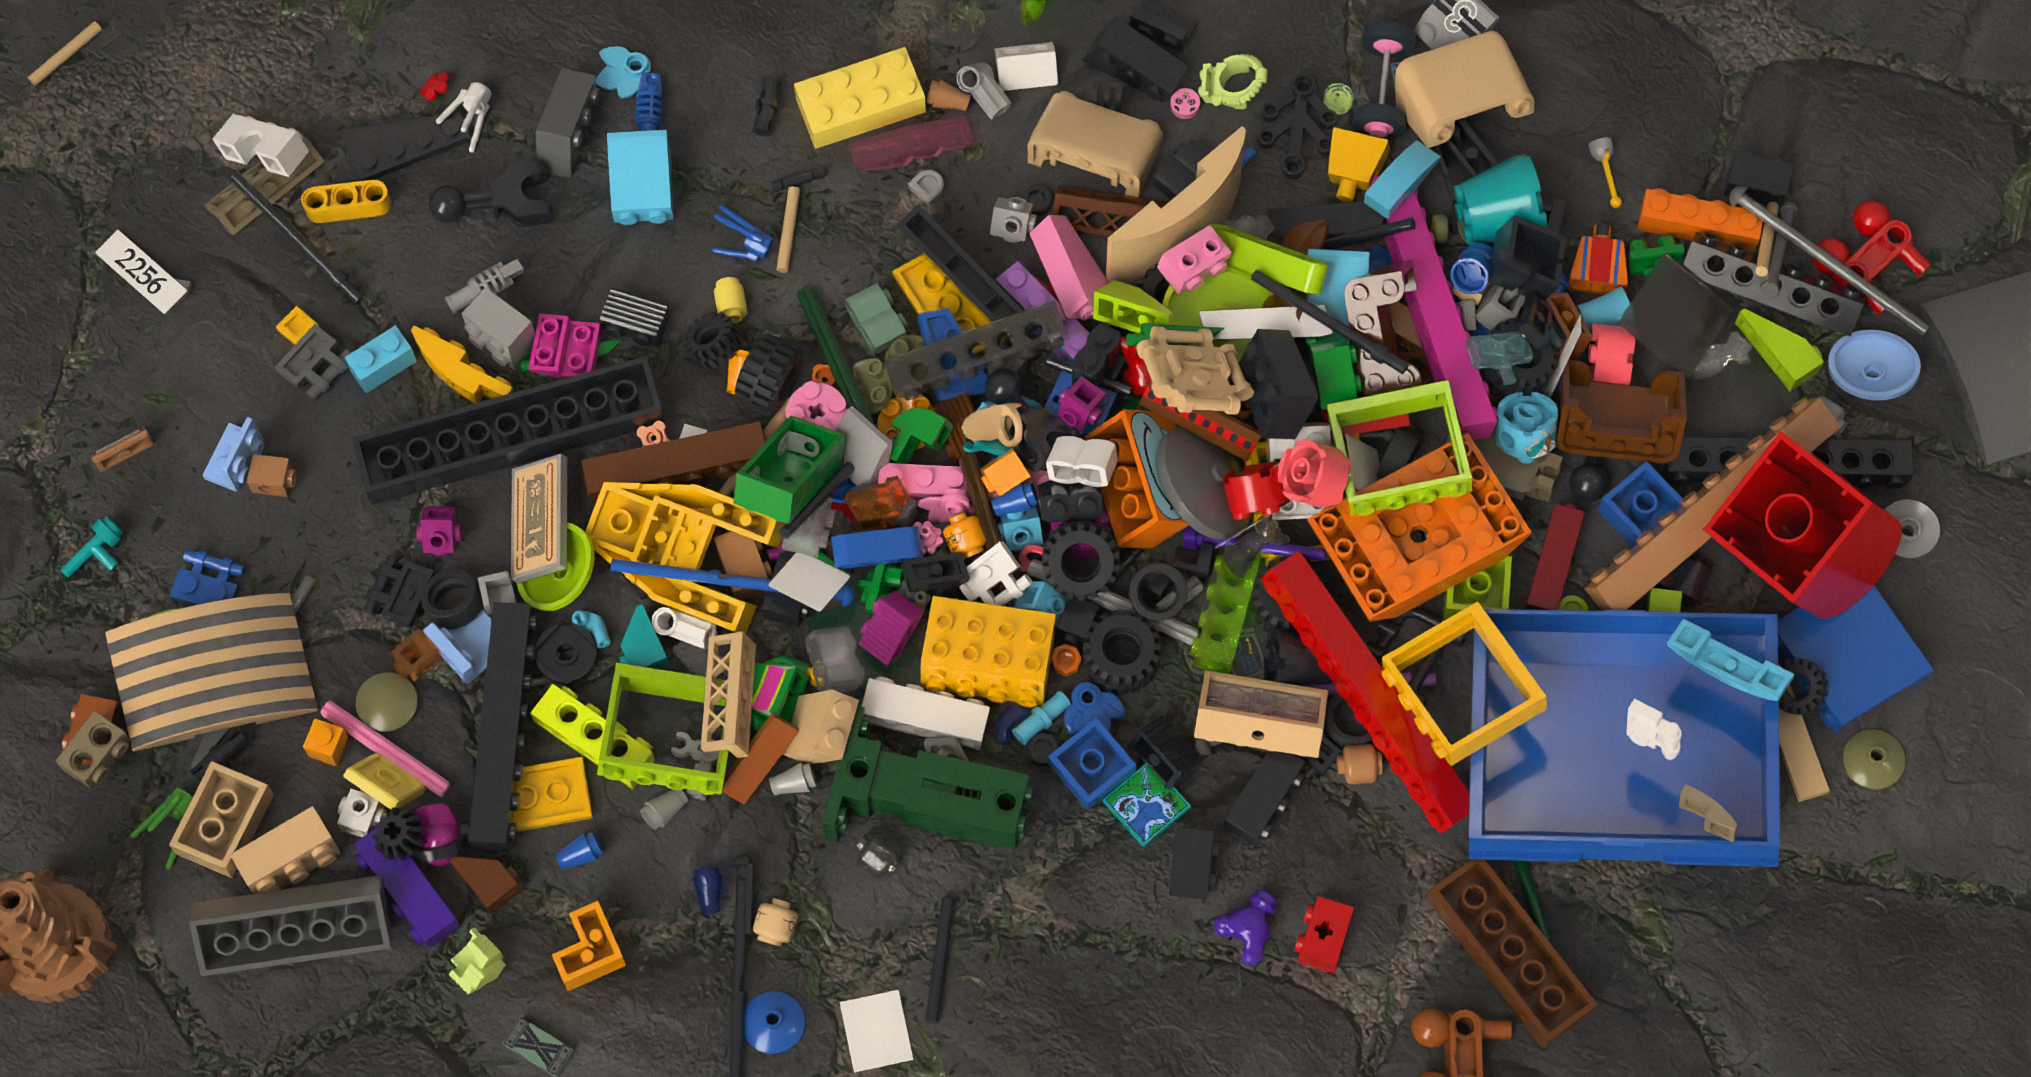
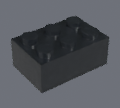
M1257 329L1239 362L1246 382L1251 384L1254 391L1253 396L1246 400L1251 409L1255 424L1258 426L1263 439L1295 440L1319 396L1290 330Z

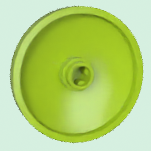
M1227 264L1228 267L1223 273L1216 277H1213V275L1204 279V283L1192 292L1186 290L1178 295L1170 285L1162 305L1173 312L1172 325L1203 327L1199 311L1262 308L1264 301L1273 293L1252 281L1251 276L1253 273ZM1252 338L1212 339L1214 347H1221L1229 343L1233 344L1238 353L1237 361L1239 363ZM1190 344L1185 346H1197V344Z

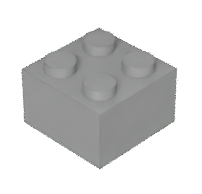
M486 287L462 312L465 322L464 328L469 334V341L480 350L486 348L492 353L491 357L501 366L505 367L508 365L516 370L520 365V361L525 360L532 352L535 338L532 322Z

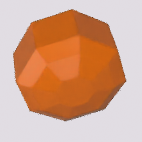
M1068 644L1055 648L1051 657V664L1055 673L1066 677L1077 673L1082 661L1078 649Z

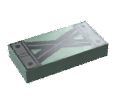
M519 1017L503 1042L505 1047L554 1077H558L574 1053L571 1047L522 1017Z

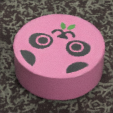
M1188 88L1177 90L1171 97V111L1180 119L1194 117L1200 108L1198 94Z

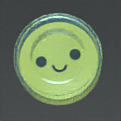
M1332 84L1324 93L1323 103L1337 114H1344L1352 107L1353 92L1344 84Z

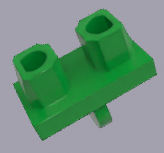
M1672 235L1657 239V247L1647 248L1646 241L1643 240L1631 241L1627 266L1629 276L1644 274V277L1654 276L1657 284L1664 283L1665 274L1674 273L1676 269H1682V256L1685 252L1683 244H1676Z
M891 563L876 565L874 573L868 572L866 580H858L855 584V589L862 593L860 601L866 603L865 610L874 615L875 612L872 611V607L882 595L885 597L890 595L893 587H901L902 581L905 578L901 567L893 566Z

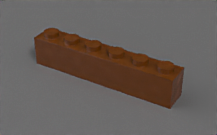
M759 421L584 459L581 461L587 492L591 503L594 504L597 502L604 482L673 485L686 483L687 485H697L708 478H729L734 475L735 471H739L765 444V438L761 422Z

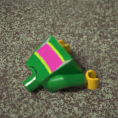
M786 655L767 660L764 664L755 663L751 727L753 730L758 732L771 713L791 723L798 696L803 694L808 680L814 687L823 686L824 680L816 678L813 674L820 673L826 675L827 670L825 666L817 664L810 668L808 663Z

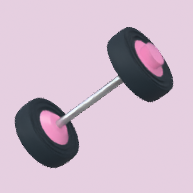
M1390 21L1374 22L1365 27L1362 45L1367 52L1384 57L1379 104H1366L1358 107L1353 115V129L1357 133L1390 140L1404 134L1406 115L1396 107L1385 105L1389 59L1411 54L1415 47V33L1410 27L1401 23Z

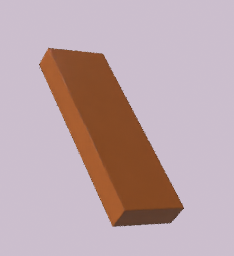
M771 713L749 743L748 757L738 758L724 776L722 792L745 804L798 734L799 730L797 727Z

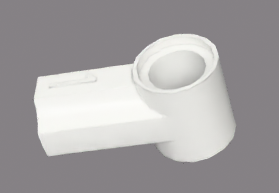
M659 608L652 616V626L658 634L668 635L703 649H708L709 637L717 635L716 624L677 609ZM672 616L674 622L673 626L670 628L668 622L669 618Z

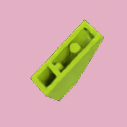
M1114 280L1094 291L1093 319L1136 333H1140L1142 323L1172 325L1173 312L1139 287Z
M1745 308L1739 312L1735 324L1790 392L1819 373L1824 361L1822 360L1821 352L1816 346L1810 345L1805 338Z

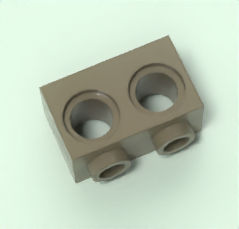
M93 711L55 762L66 773L90 789H93L96 784H100L105 780L113 761L124 755L130 739L122 729ZM112 734L111 740L107 744H98L101 736ZM92 759V764L88 769L79 770L82 761Z

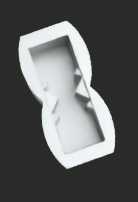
M1074 436L1058 437L1046 462L1049 479L1064 484L1079 482L1092 487L1107 486L1118 462L1116 444L1102 439L1085 441Z

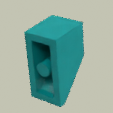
M643 604L636 607L620 645L623 656L618 658L622 664L663 670L669 667L668 660Z

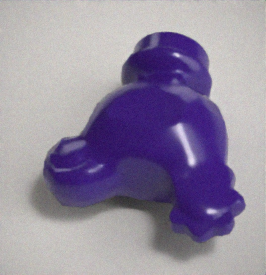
M1259 889L1256 890L1254 895L1249 897L1251 906L1238 908L1230 915H1220L1213 924L1215 933L1218 935L1235 937L1244 944V953L1241 954L1240 958L1246 966H1256L1258 961H1263V946L1270 934V927L1265 915L1274 914V909L1278 904L1271 895Z

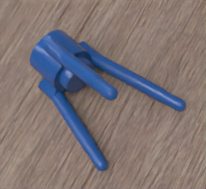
M720 205L719 209L739 224L718 213L714 215V218L747 236L744 248H747L748 252L714 247L712 251L717 254L746 258L755 263L758 257L766 259L772 248L774 238L769 236L768 233L759 230L724 205Z

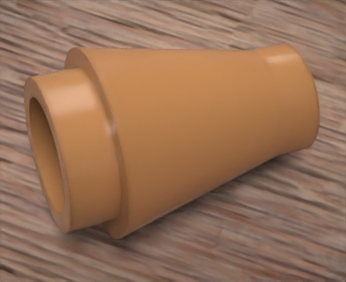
M941 79L939 82L932 80L926 103L932 104L933 108L966 111L971 94L965 93Z

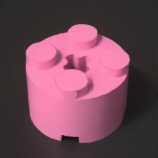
M813 381L806 382L788 400L786 417L788 419L793 415L836 431L838 424L847 411L846 401L841 393L830 385Z

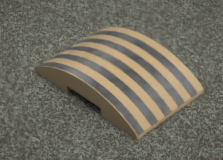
M290 593L253 595L194 605L147 617L105 632L133 752L193 739L195 735L253 722H256L257 725L318 711Z

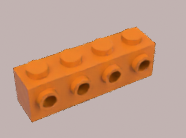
M1655 188L1652 190L1646 189L1641 203L1636 230L1665 236L1672 235L1674 238L1689 241L1693 240L1696 232L1700 234L1707 232L1717 236L1719 241L1727 244H1741L1747 248V251L1754 253L1760 240L1763 221L1744 207H1733L1719 200L1711 202L1700 200L1690 194L1675 195L1664 189Z

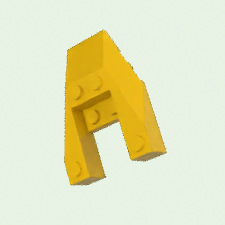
M604 482L585 532L589 535L594 550L610 564L612 559L700 570L716 525L779 548L782 540L780 529L786 523L776 521L757 512L749 511L744 507L733 504L734 498L696 484ZM623 573L633 584H636L647 593L652 600L734 632L743 631L745 634L747 633L757 607L754 604L697 582Z

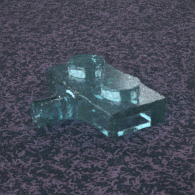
M1520 331L1468 337L1465 343L1473 368L1498 369L1504 385H1511L1516 382L1512 366L1530 363L1534 357L1529 342L1522 337Z

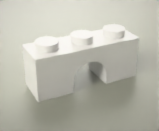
M232 114L213 138L225 159L247 165L252 157L257 154L267 171L287 177L292 174L309 152L303 142V136L297 130L283 128L272 122L258 121L250 116L244 117Z

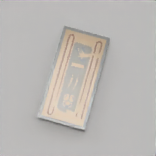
M562 454L512 469L511 580L516 583L567 569V457Z

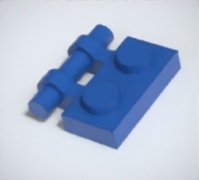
M187 549L185 551L183 560L194 565L192 571L179 569L169 594L171 600L194 606L236 598L239 587L237 584L230 583L229 581L232 575L243 577L246 568L244 565L237 564L234 559L227 557L220 559L209 556V552L203 550L195 552ZM206 567L219 571L218 578L203 575Z

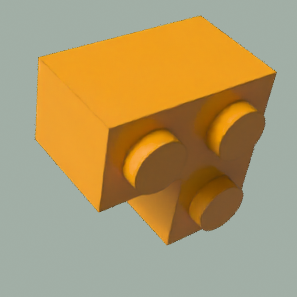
M598 901L569 913L581 942L552 954L567 991L626 966Z

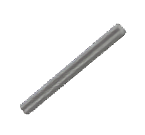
M1033 559L1028 566L1027 574L1043 582H1048L1046 574L1043 572L1042 562ZM1107 590L1105 593L1101 591L1098 593V597L1093 599L1091 596L1085 597V600L1108 610H1119L1120 615H1125V610L1132 611V617L1136 618L1138 612L1131 604V600ZM1144 617L1145 623L1150 621L1154 625L1153 629L1187 644L1193 645L1198 637L1199 630L1174 618L1158 621Z

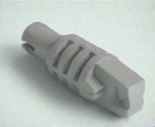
M518 259L504 266L502 262H499L470 278L467 286L444 297L452 313L455 314L457 311L468 306L485 287L496 295L514 285L512 279L522 274L524 268Z

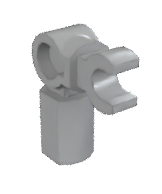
M677 732V739L686 742V745L682 749L672 747V754L679 758L690 755L692 759L700 761L695 764L693 770L715 773L713 766L717 765L719 751L705 753L701 750V739L695 741L687 733ZM686 790V794L689 797L702 801L706 800L707 795L695 790Z

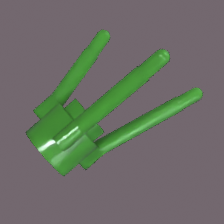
M176 787L173 793L168 795L165 801L131 833V838H136L147 827L148 831H153L167 815L179 821L184 816L193 797ZM171 850L166 864V869L168 870L172 868L177 857L173 850Z

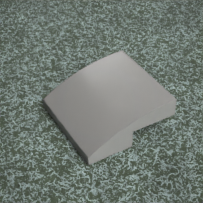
M852 406L847 409L836 429L837 432L846 435L842 465L845 462L853 464L855 470L848 477L857 486H872L873 489L871 490H875L879 469L889 464L893 442Z

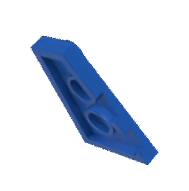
M943 309L919 314L917 318L937 403L945 402L964 393H968L969 397L985 395L984 387L987 376L982 369L983 365L978 357L974 356L966 342L965 335L950 310Z

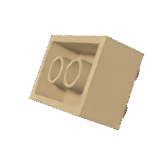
M211 761L169 846L176 855L233 878L237 867L230 854L251 842L274 796L273 792L267 784Z
M312 806L230 854V857L253 894L281 890L290 883H300L309 876L310 871L317 867L324 868L332 864L336 860V856L341 854Z

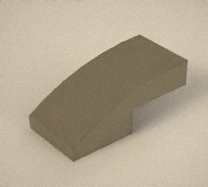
M1685 783L1680 793L1679 807L1704 817L1705 831L1734 843L1738 824L1733 817L1707 794Z

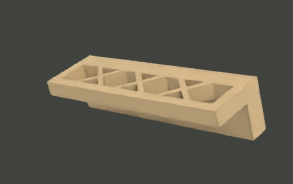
M743 631L709 637L701 750L705 753L728 749L736 758L748 757L756 644ZM731 644L730 651L720 660L718 658V646ZM726 669L729 672L728 679L719 688L716 686V678ZM724 697L727 699L726 707L716 716L713 713L714 705ZM722 725L725 728L724 740L711 741L712 733Z

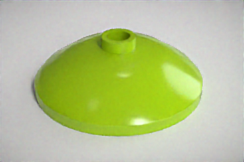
M567 523V569L517 583L519 593L527 604H531L532 607L541 611H554L567 606L581 594L591 577L594 566V547L589 535L580 527Z

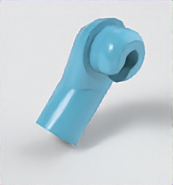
M583 610L573 613L572 623L586 629L593 636L597 648H605L610 645L611 641L602 617Z

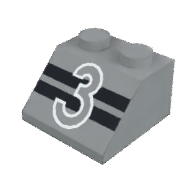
M1435 0L1422 15L1414 29V33L1433 50L1492 31L1500 17L1481 0Z

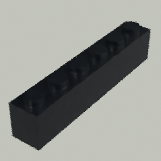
M919 204L897 224L902 234L1023 357L1045 337L1041 328Z

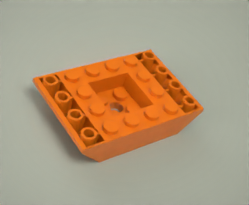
M1469 433L1462 435L1472 476L1471 492H1467L1460 497L1446 496L1436 498L1435 501L1427 504L1419 502L1407 504L1397 510H1390L1388 508L1377 510L1367 516H1350L1347 498H1345L1339 504L1332 505L1307 519L1369 622L1397 618L1443 593L1448 588L1456 586L1467 580V578L1502 561L1531 535L1528 525ZM1451 442L1356 492V495L1459 475ZM1415 530H1422L1428 537L1424 542L1417 543L1410 538V534Z

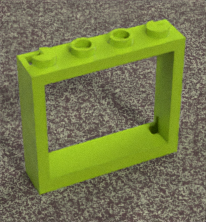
M1448 380L1327 405L1328 419L1335 448L1342 451L1345 457H1347L1341 427L1443 407L1459 475L1356 495L1350 470L1345 488L1350 516H1367L1377 510L1387 508L1397 510L1407 504L1417 502L1427 504L1435 501L1436 498L1446 496L1460 497L1472 491V476Z
M616 663L597 775L604 776L610 780L625 779L635 781L641 785L657 784L667 786L672 790L689 789L704 795H721L728 749L719 750L715 773L610 757L622 690L704 703L706 677ZM716 679V686L720 688L726 680ZM722 697L715 705L726 706L727 699ZM724 727L722 729L721 740H724Z

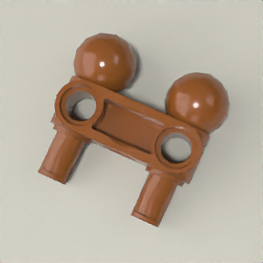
M1435 1008L1422 1009L1412 1019L1411 1031L1413 1037L1420 1045L1429 1048L1439 1047L1444 1044L1445 1075L1432 1070L1423 1072L1418 1077H1483L1482 1040H1509L1512 1035L1511 1020H1483L1479 1013H1474L1470 1010H1459L1456 1013L1447 1012L1445 1014L1443 1011ZM1462 1022L1466 1024L1470 1031L1469 1035L1460 1034L1456 1029V1023Z

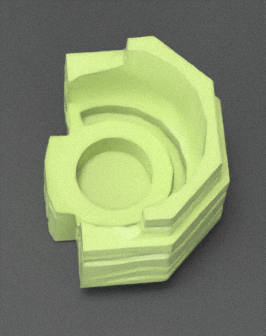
M475 928L470 930L473 936L468 944L451 959L456 968L449 973V976L456 980V983L461 988L463 987V990L467 991L468 995L497 979L506 966L502 961L503 955L501 951Z

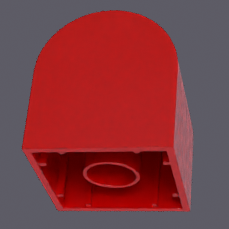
M1782 431L1778 433L1702 529L1792 603L1821 619L1832 618L1845 612L1876 584L1892 561L1902 535V526L1898 519L1810 450Z

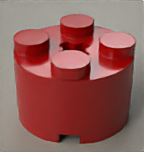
M1274 461L1244 467L1245 470L1241 471L1240 475L1236 476V471L1233 470L1222 476L1230 513H1232L1234 520L1250 517L1251 512L1260 510L1262 515L1279 512V507L1289 502L1290 499L1282 492L1285 491L1283 484L1278 482L1279 463L1277 464Z

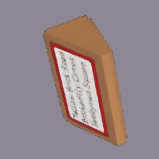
M145 426L91 453L90 456L99 472H103L153 446L154 443Z

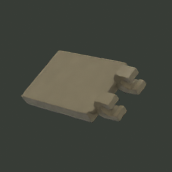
M1492 433L1488 438L1473 440L1509 497L1523 501L1526 494L1531 498L1549 502L1554 479L1558 478L1563 457L1549 452V454L1536 458L1534 462L1525 464L1519 462L1517 458L1506 454L1501 448L1496 446V434ZM1449 435L1445 444L1451 442Z

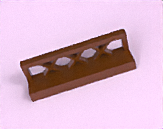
M1058 185L1055 193L1053 215H1059L1060 206L1072 207L1078 214V217L1070 222L1075 231L1111 236L1120 228L1116 221L1122 216H1135L1151 201H1154L1160 208L1164 207L1168 202ZM1094 211L1102 212L1108 221L1101 226H1094L1086 216Z

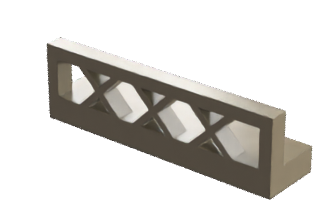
M303 136V142L309 152L289 177L267 171L261 160L242 174L271 204L325 162L306 137ZM233 182L204 205L210 213L218 217L227 231L233 236L262 213Z

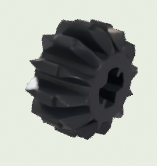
M392 807L390 814L381 812L383 820L381 823H373L378 831L371 835L372 839L377 842L374 847L376 851L383 853L384 857L389 860L396 858L399 861H406L408 854L410 856H417L415 847L417 845L425 846L420 837L427 833L425 828L421 827L423 823L422 818L414 815V812L408 808L401 810L398 807Z

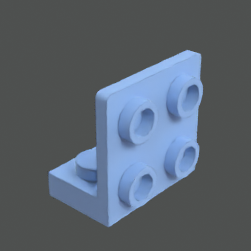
M247 417L242 428L231 423L228 424L203 473L205 480L238 492L241 484L247 482L252 454L261 455L264 448V439L254 419Z
M483 609L466 626L457 629H446L443 627L439 630L432 622L423 630L428 642L467 685L487 668L492 619Z

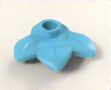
M624 47L605 48L599 51V54L607 67L597 76L596 85L605 90L617 89L621 99L631 97L638 91L642 73L651 71L650 60L644 54L639 52L630 53ZM635 65L642 67L637 71L632 70V67Z

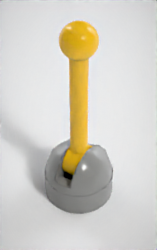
M1610 137L1599 138L1590 142L1588 146L1592 157L1603 163L1612 197L1610 205L1613 208H1619L1622 205V200L1617 196L1608 160L1614 153L1612 139Z

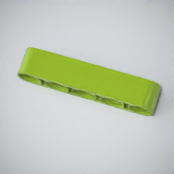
M1209 223L1207 225L1214 229L1232 252L1227 264L1251 273L1258 269L1283 285L1310 294H1322L1329 265L1327 262L1225 225Z

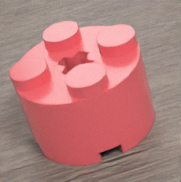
M1592 324L1591 334L1593 337L1591 341H1595V344H1589L1587 362L1593 363V366H1589L1592 382L1630 385L1633 366L1632 357L1635 348V328Z
M1307 439L1295 442L1298 444L1293 449L1288 448L1284 452L1278 467V482L1283 484L1285 490L1282 491L1283 494L1291 500L1316 507L1339 504L1343 499V492L1348 482L1352 466L1351 460L1345 457L1338 448Z

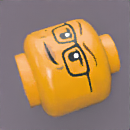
M966 512L949 518L950 525L943 529V535L951 553L962 552L965 559L984 551L983 546L986 543V539L976 516L967 517Z

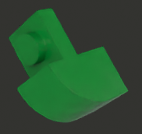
M912 408L902 412L891 423L899 431V434L891 440L893 443L890 460L894 464H908L919 442L940 453L954 425L946 418L925 408Z

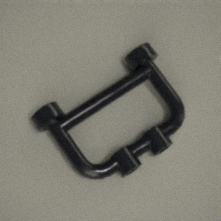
M1415 607L1397 618L1381 620L1376 629V634L1380 635L1378 641L1374 643L1369 640L1366 646L1380 664L1388 646L1397 637L1405 620L1414 618L1434 627L1445 621V619L1422 608ZM1470 630L1450 643L1461 648ZM1446 645L1425 656L1408 683L1424 707L1427 704L1428 696L1418 691Z

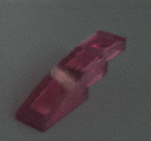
M966 116L920 123L876 134L851 142L848 147L858 172L911 165L914 159L938 157L942 155L944 150L968 148L975 141Z

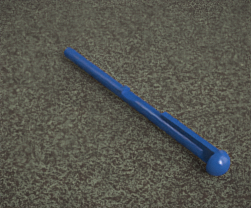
M612 559L610 571L781 593L768 586L773 579L719 574V570L704 571ZM845 583L833 596L832 600H840L841 607L848 606L854 600V589Z

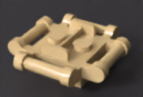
M1154 326L1150 331V340H1143L1136 346L1137 353L1141 359H1144L1152 379L1151 388L1154 395L1159 398H1165L1169 407H1177L1181 413H1190L1192 410L1225 411L1226 414L1236 415L1240 411V401L1250 399L1254 391L1251 384L1246 382L1237 361L1238 353L1235 346L1229 343L1221 347H1214L1212 343L1213 335L1210 329L1178 331ZM1167 342L1197 344V346L1168 345ZM1229 375L1231 376L1234 385L1229 384L1227 380Z

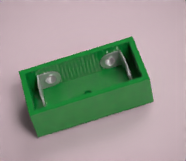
M791 415L737 473L733 504L771 517L776 521L790 524L842 465L846 435Z

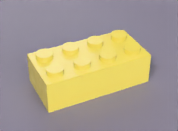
M906 47L794 84L796 101L815 149L926 112L925 95Z

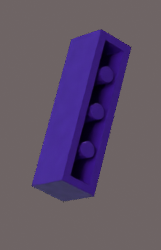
M376 828L353 844L358 851V854L354 857L365 872L371 869L375 876H382L385 894L388 893L394 900L390 907L400 920L405 917L412 925L408 931L418 945L424 941L427 947L431 949L460 928V925L409 855H407L406 861H399L396 858L389 860L384 857L383 853L376 851L374 847L377 842L371 837L372 834L378 831Z

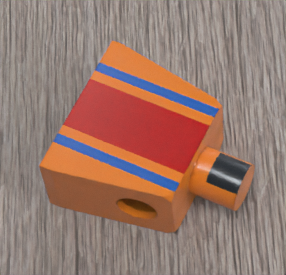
M1596 224L1593 227V237H1581L1568 281V290L1607 294L1620 286L1624 291L1626 290L1628 279L1624 242L1622 240L1610 239L1611 226Z

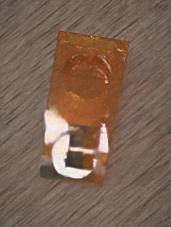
M898 476L887 477L885 483L870 485L869 487L866 485L856 486L845 495V502L858 521L901 517L909 499V494Z

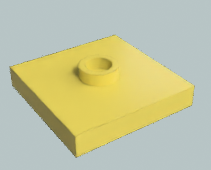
M377 752L348 767L343 776L391 810L392 807L400 808L421 796L427 788L423 783Z

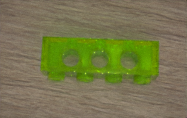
M1226 545L1224 554L1217 555L1213 572L1218 573L1216 583H1209L1206 600H1210L1208 610L1202 609L1198 627L1203 628L1200 638L1194 637L1190 655L1195 656L1194 667L1224 674L1231 673L1262 554ZM1229 578H1234L1238 580L1240 584L1237 586H1230L1225 582V580ZM1228 606L1232 609V612L1224 614L1217 608ZM1214 633H1219L1223 635L1225 639L1222 641H1214L1210 638V635Z

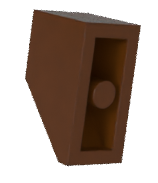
M453 857L449 860L453 869L491 915L521 892L517 884L521 880L518 874L510 865L504 868L499 860Z

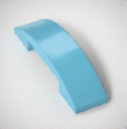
M1685 619L1681 621L1667 642L1669 648L1703 672L1736 689L1764 699L1778 701L1794 678L1793 673L1767 660L1762 664L1712 639L1711 632Z

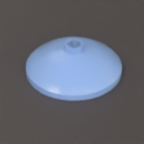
M1881 330L1852 332L1851 337L1845 335L1834 344L1828 358V369L1834 382L1847 393L1866 400H1888L1899 397L1914 387L1920 375V358L1912 345L1893 333Z

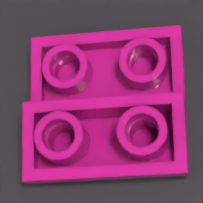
M539 314L529 371L565 379L595 370L602 334L601 324L571 321L569 316Z

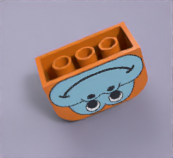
M1124 409L1084 436L1085 441L1102 439L1116 444L1118 462L1108 485L1101 487V493L1118 547L1155 548L1189 526L1177 513L1166 496L1157 469L1158 445L1163 436L1177 426L1172 421L1151 411Z

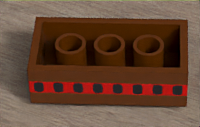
M1229 376L1227 379L1229 384L1234 385L1231 376ZM1151 379L1139 405L1193 432L1204 440L1229 451L1231 454L1248 461L1262 435L1255 424L1254 416L1246 400L1240 401V411L1236 415L1226 414L1225 411L1192 410L1190 413H1181L1177 407H1169L1165 398H1159L1154 395L1151 388L1153 383Z

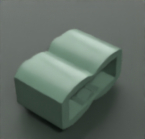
M876 283L845 299L846 309L874 356L887 350L897 338L906 335L905 330L908 329L907 322L901 313L896 314L891 306L894 305V302L886 288L882 290Z

